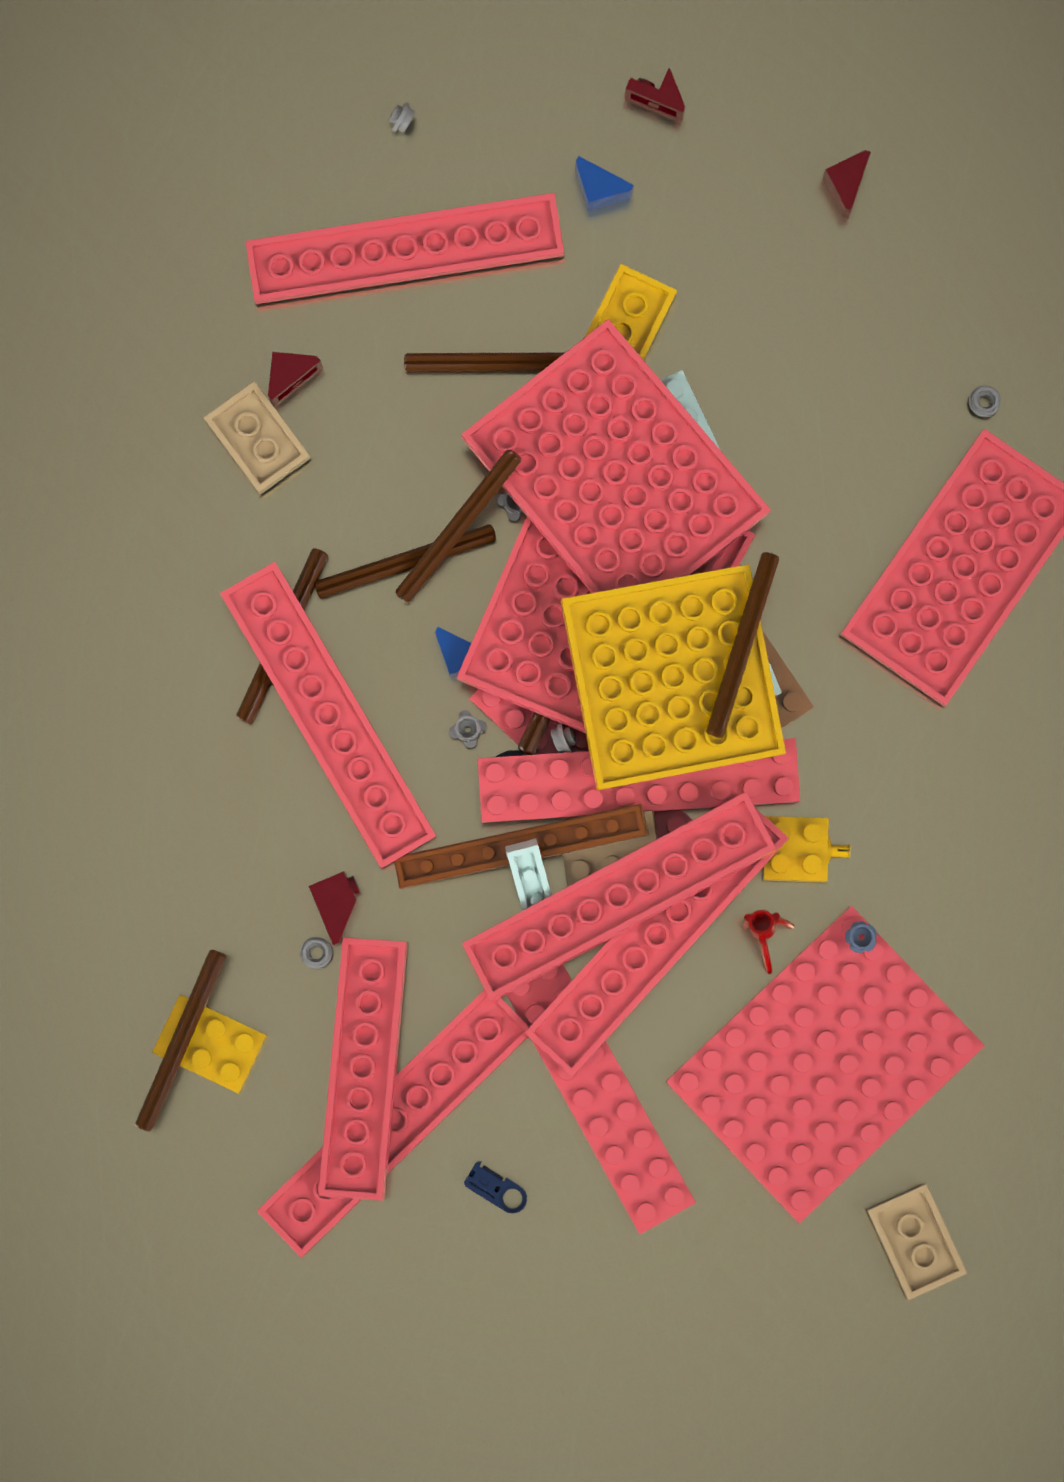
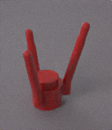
M758 910L751 915L746 914L744 916L745 921L742 924V929L747 930L750 927L753 936L759 939L766 973L771 974L772 964L767 939L771 938L776 932L777 923L789 929H793L794 924L780 917V914L777 912L771 914L766 910Z

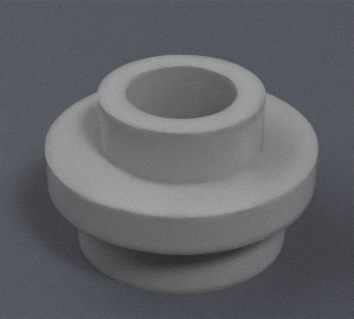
M405 102L402 107L396 105L388 120L393 123L392 131L396 132L399 130L404 133L415 113V110L409 108V103Z
M979 386L973 390L969 397L970 409L980 417L994 415L1001 405L998 391L991 386ZM981 397L989 399L990 405L988 407L980 405L979 399Z
M562 723L557 724V728L551 730V736L558 753L573 752V745L577 744L573 729L565 727Z
M321 937L309 938L303 943L300 951L304 964L313 969H320L328 965L333 954L330 943ZM314 947L322 949L323 954L321 958H312L311 950Z

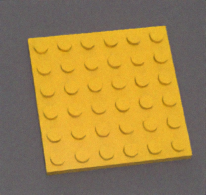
M750 564L560 600L597 790L786 754L761 620L723 738L710 736L706 732L753 583Z

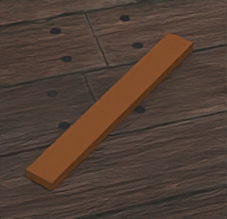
M640 803L406 854L395 860L394 864L399 889L509 866L505 846L535 838L537 839L541 857L546 858L644 837L649 834L643 806Z

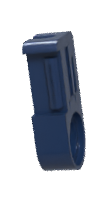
M481 1161L476 1162L464 1182L465 1187L507 1213L513 1214L523 1210L527 1203V1194L524 1188L507 1177L503 1181L504 1177L486 1166L480 1167ZM509 1189H516L522 1195V1202L516 1208L506 1206L503 1201L504 1193Z

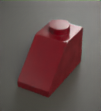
M344 871L309 886L333 946H338L342 943L358 904L355 895L361 893L354 876L347 877Z

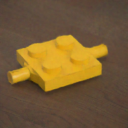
M765 816L789 839L763 867V881L827 883L828 864L831 857L850 858V844H831L828 835L829 818Z

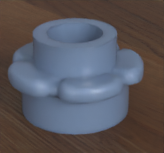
M863 921L853 923L851 925L852 928L848 929L845 934V940L850 944V949L856 953H863L865 950L871 951L876 945L875 937L877 932L875 928L870 924L866 925ZM860 934L864 935V940L862 941L858 939Z

